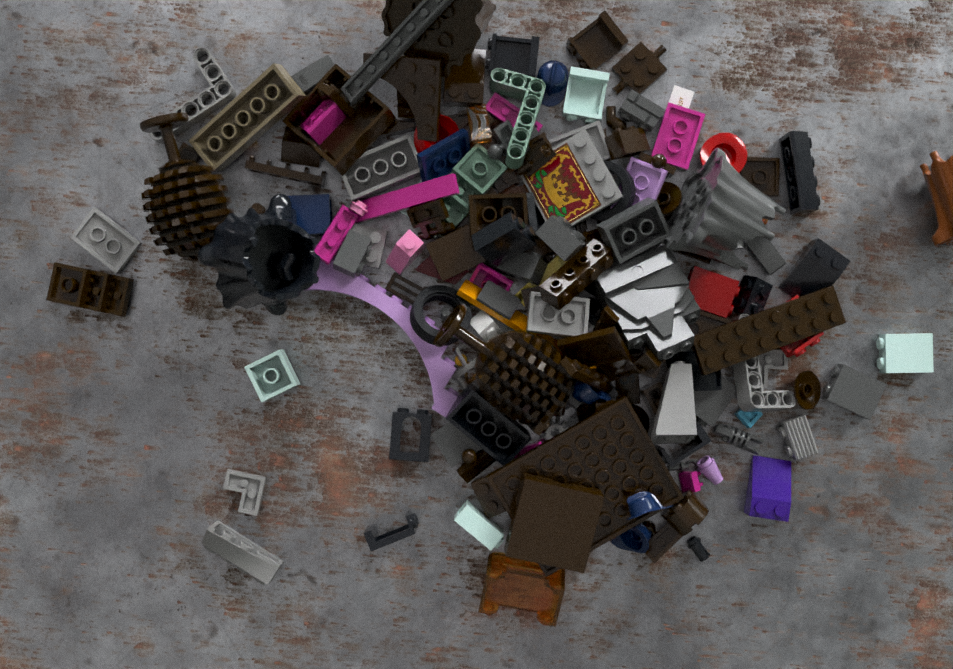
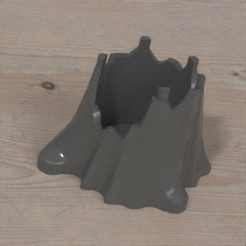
M715 148L700 170L696 169L693 175L685 180L681 190V204L666 219L672 236L665 239L663 244L669 250L698 254L738 270L741 268L746 271L748 264L741 261L735 255L734 250L745 248L746 245L742 240L752 241L756 236L764 237L771 241L775 234L767 229L762 219L773 220L775 218V211L784 215L786 209L751 185L728 162L725 152Z

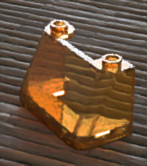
M503 553L489 554L478 613L492 615L497 613L499 606L537 613V620L541 624L556 627L565 592V569L561 568L546 577L538 563L507 557Z

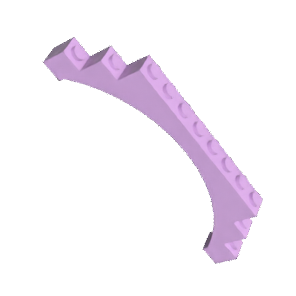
M336 257L332 259L329 265L320 260L317 271L319 281L303 291L323 290L351 295L379 308L392 318L415 344L424 361L432 386L434 400L432 409L446 417L459 395V392L449 387L448 390L445 388L457 369L454 367L456 364L454 361L447 357L445 359L441 358L449 345L437 347L425 342L414 332L410 323V310L412 306L404 307L401 305L403 302L395 295L392 297L385 294L387 290L378 284L375 287L370 285V279L362 274L359 277L356 275L355 278H352L333 269V262ZM427 316L424 318L431 327L439 330L434 326L435 321Z

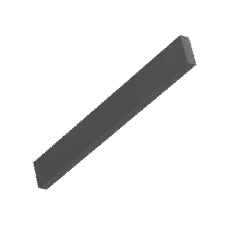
M422 0L341 87L349 102L356 104L454 0Z

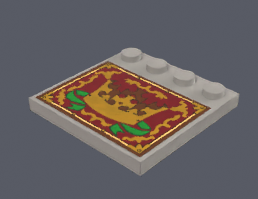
M586 129L552 148L557 155L529 178L526 175L521 176L529 192L534 193V202L545 222L551 215L557 217L560 215L572 224L570 228L624 198Z

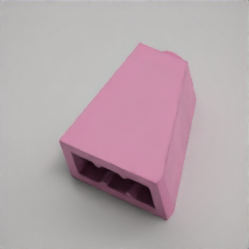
M409 229L395 244L386 263L401 275L426 248L425 243Z

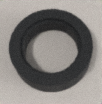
M604 161L609 172L616 175L620 180L624 198L620 199L613 208L600 211L590 217L598 221H605L631 207L635 199V184L632 176L625 168L610 161Z
M434 285L425 288L416 297L410 310V323L414 332L425 342L434 345L433 341L439 331L431 327L423 316V306L431 301L446 302L454 309L459 304L464 303L469 309L460 326L467 330L471 321V309L468 301L457 295V290L444 285ZM452 336L444 346L451 345L459 339Z

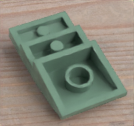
M478 142L455 165L450 173L456 174L460 194L443 198L449 213V217L444 219V222H452L455 228L469 214L468 195L487 194L508 168L500 160L490 159L487 153L488 150Z

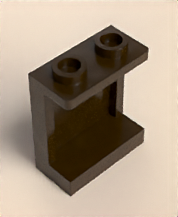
M603 11L586 28L574 37L568 38L566 48L572 56L575 55L581 68L596 70L624 49L629 41L608 13Z

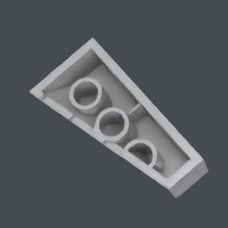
M219 520L207 528L201 542L207 551L211 553L216 552L222 556L221 559L223 561L238 566L239 571L244 574H251L255 577L254 580L262 585H268L284 562Z

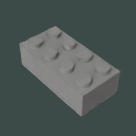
M410 134L364 152L342 176L352 201L356 202L357 199L360 201L421 176L416 156L418 153Z

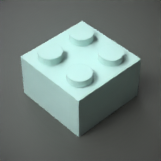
M284 349L273 352L244 367L261 402L268 401L300 385Z

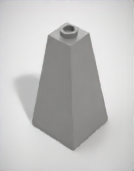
M676 361L667 370L650 434L653 444L690 443L697 435L692 364H685V361Z

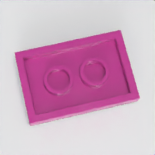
M668 102L651 156L663 154L667 159V164L687 171L705 114Z

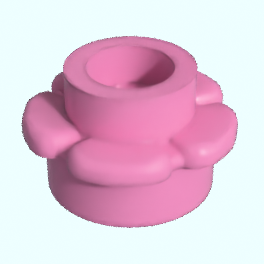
M357 199L356 202L351 201L352 205L349 209L363 217L365 212H368L366 210L367 205Z

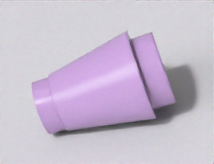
M706 455L697 461L698 471L714 485L722 482L723 477L714 458Z

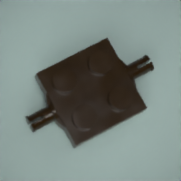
M642 42L636 45L612 67V71L620 80V83L612 88L613 92L618 95L625 87L629 90H634L640 95L667 72V68L659 60V57L667 51L666 48L660 45V47L652 52Z

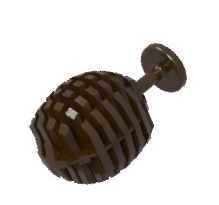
M170 113L144 120L139 124L140 129L145 133L161 132L169 160L158 168L160 169L158 171L160 172L159 174L144 180V185H151L153 189H147L144 193H141V200H151L143 205L144 212H151V214L145 216L147 224L155 225L149 228L150 235L160 236L153 240L156 246L166 245L168 249L162 250L166 256L178 255L183 257L182 259L199 261V250L213 240L214 230L220 223L225 221L227 215L234 213V209L227 208L232 203L231 197L224 196L225 193H228L227 185H219L220 181L225 179L221 174H211L215 172L212 166L200 165L193 160L181 159L173 129L188 123L189 117L187 113Z
M459 304L442 324L433 344L437 347H443L452 336H455L478 352L475 363L476 382L484 399L498 412L525 425L537 421L545 423L549 419L545 413L547 409L552 413L556 410L555 413L557 415L566 406L572 384L574 383L570 379L569 373L560 363L564 358L560 351L551 345L549 341L542 339L538 335L530 334L523 329L517 332L507 331L506 333L503 331L500 335L498 334L483 342L460 326L465 318L467 309L462 304ZM557 399L562 402L559 407L554 403Z

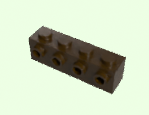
M593 239L539 285L542 300L561 310L593 280H596L601 273L611 267L614 263L612 248Z

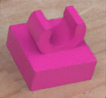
M685 471L678 473L682 492L688 489L692 492L701 490L700 487L703 486V482H699L698 475H701V472Z

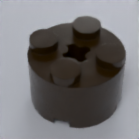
M690 489L683 493V499L674 503L673 507L665 509L661 514L668 524L681 536L690 533L693 530L691 527L695 524L699 525L709 512L706 505Z

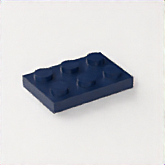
M462 128L416 154L422 182L442 177L452 172L455 165L471 150L467 130Z

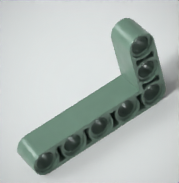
M495 68L490 74V90L499 95L523 101L505 159V163L509 168L518 169L523 164L543 101L546 85L541 79L503 68Z

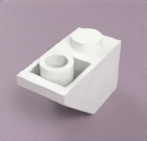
M483 310L477 313L470 321V325L485 342L502 333L498 325Z

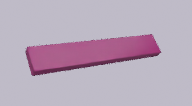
M448 174L362 200L361 202L367 205L366 210L368 212H365L363 217L359 215L355 223L412 208L436 199L460 194L456 174Z

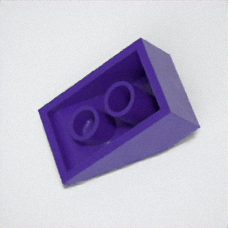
M752 455L744 513L752 517L788 522L791 508V461Z

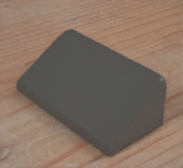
M490 280L486 282L476 299L508 320L511 319L521 302L520 298Z

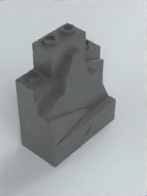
M662 245L607 269L595 280V297L603 309L608 305L620 318L613 327L618 331L628 350L640 348L646 343L659 360H667L675 353L687 351L693 346L695 335L688 325L695 323L699 319L700 307L689 289L688 279L666 245Z

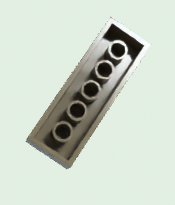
M273 63L188 141L208 166H212L215 172H222L301 102L306 95L282 65Z

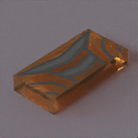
M486 104L466 107L472 144L492 141Z

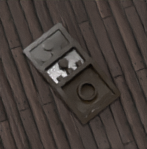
M54 262L46 300L126 317L134 279Z

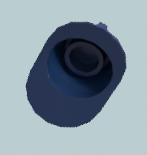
M556 60L545 62L540 67L537 78L541 79L546 85L542 104L545 106H555L564 99L569 74L567 67L562 62Z
M578 380L573 386L574 392L572 396L576 400L585 402L588 405L600 399L606 401L611 399L609 393H605Z
M645 491L639 492L627 498L631 517L626 520L636 518L647 512L673 507V505L663 507L654 494Z
M640 523L610 540V542L617 548L643 554L649 549L648 541L652 531Z

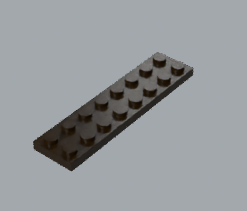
M833 285L697 334L694 337L692 347L701 374L707 375L842 325L846 321Z

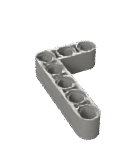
M199 47L194 51L193 59L210 84V87L170 112H184L189 117L188 123L173 129L175 137L232 101L236 95L235 88L214 56L204 47ZM203 55H208L205 62H200V58ZM213 71H218L216 78H211ZM224 87H229V92L225 95H222V89ZM212 97V103L205 105L206 99ZM192 108H196V113L193 116H189V111ZM157 132L149 133L153 140L164 144L162 136L159 138L156 136Z
M741 314L730 320L735 321L749 315ZM758 356L732 365L738 404L742 411L776 412L795 406L796 400L793 392L789 390H763Z

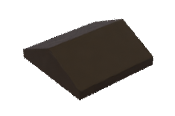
M286 126L282 139L281 162L319 168L321 157Z

